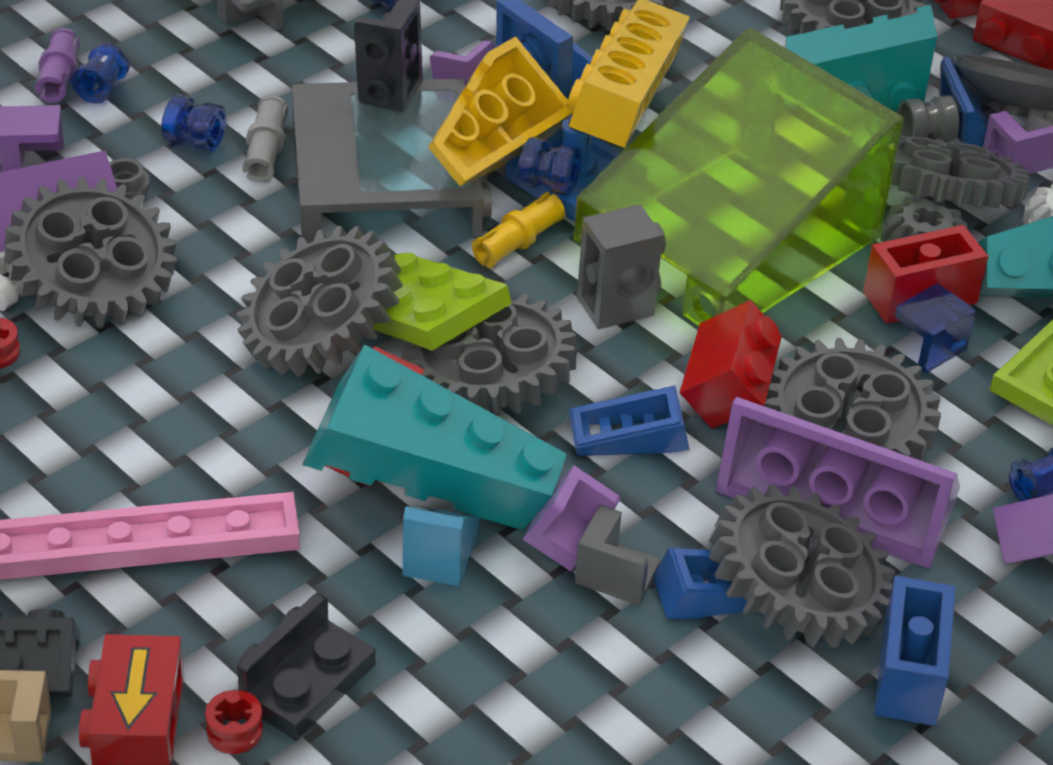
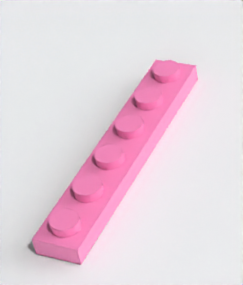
M293 492L0 520V580L300 550V534Z

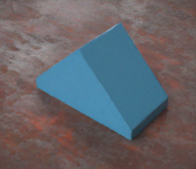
M426 506L405 507L403 517V576L460 587L479 530L481 518Z

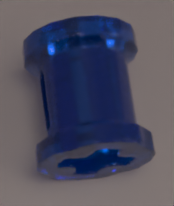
M106 42L94 46L89 53V61L77 67L71 76V85L77 95L85 101L94 104L106 101L112 93L114 82L123 79L130 69L129 60L119 47ZM104 56H108L104 62L101 61ZM96 85L100 86L97 90H93Z
M1053 447L1050 448L1048 455L1033 461L1022 458L1011 463L1008 474L1009 482L1015 497L1020 502L1053 494Z

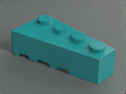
M364 345L340 380L302 465L320 471L323 470L325 465L350 472L349 479L372 485L375 480L405 488V496L426 501L428 497H436L452 502L456 511L524 530L553 496L567 453Z

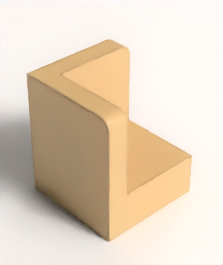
M0 670V761L43 762L52 713L46 671Z

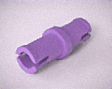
M60 28L52 32L49 47L42 53L39 59L40 76L35 85L36 94L42 92L39 98L47 103H57L64 99L68 81L73 79L77 70L75 56L80 47L79 37L74 39L76 33L67 28Z

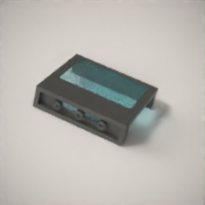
M464 78L423 80L404 112L359 103L357 82L292 84L293 130L301 237L307 243L313 242L317 231L322 229L321 213L463 207L468 208L472 238L482 237L483 217H491L492 215L490 187H482L486 186L487 174L459 186L428 148L465 88Z

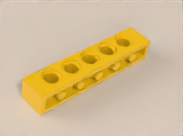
M637 0L631 11L624 8L619 21H615L609 36H605L600 50L596 49L591 63L586 64L581 78L576 79L567 102V107L574 109L569 127L625 148L677 55L690 16L647 0Z

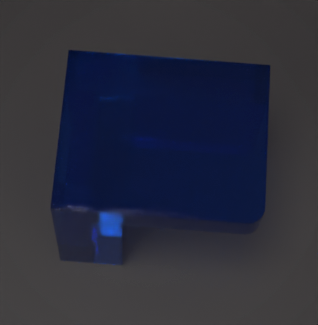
M939 283L896 307L895 317L923 337L918 365L922 368L923 372L928 373L967 350L976 310Z

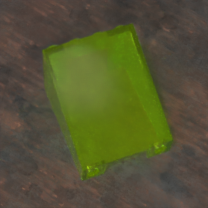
M750 27L744 30L577 196L574 240L581 245L584 217L641 204L652 221L659 223L663 229L666 249L661 253V258L687 275L682 315L698 326L701 322L712 318L702 308L699 300L700 294L706 296L711 301L715 309V316L749 300H752L758 309L764 313L880 237L903 116Z

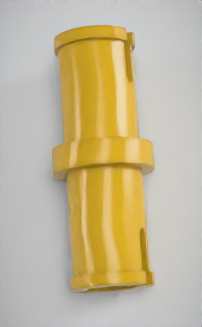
M545 192L540 198L522 210L508 212L502 217L501 224L482 237L473 240L471 246L476 260L482 266L487 265V268H492L497 262L515 250L527 249L535 243L537 235L564 219V205L555 194L550 195V192Z

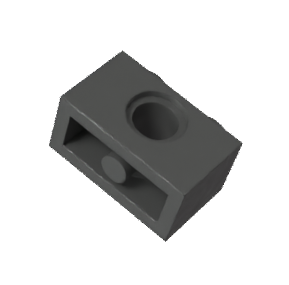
M641 204L583 218L577 299L598 330L653 316L655 313L656 295L661 290L660 259L661 253L666 249V240L660 224L652 221Z

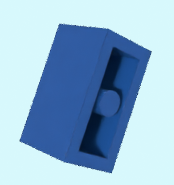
M894 576L883 624L874 715L936 726L949 678L956 586Z

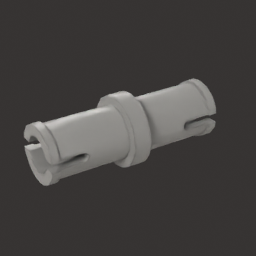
M269 95L261 98L258 103L255 123L247 131L246 142L249 148L246 160L243 163V173L248 172L246 177L255 182H266L273 177L277 154L284 148L286 135L283 127L289 107L288 105L283 106L285 101L278 96Z

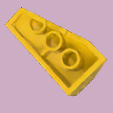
M515 36L492 49L482 58L428 148L457 184L462 186L505 166L511 159L552 136L562 126L565 119L568 120L573 115L574 109L567 107L568 99Z

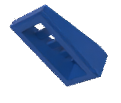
M676 385L569 409L577 456L672 453L690 449ZM599 424L601 433L591 435L589 425ZM611 424H622V428L612 430Z
M668 548L655 571L654 583L667 619H694L743 611L747 600L744 597H728L726 592L731 584L727 580L715 577L714 574L720 563L709 559V554L712 550Z

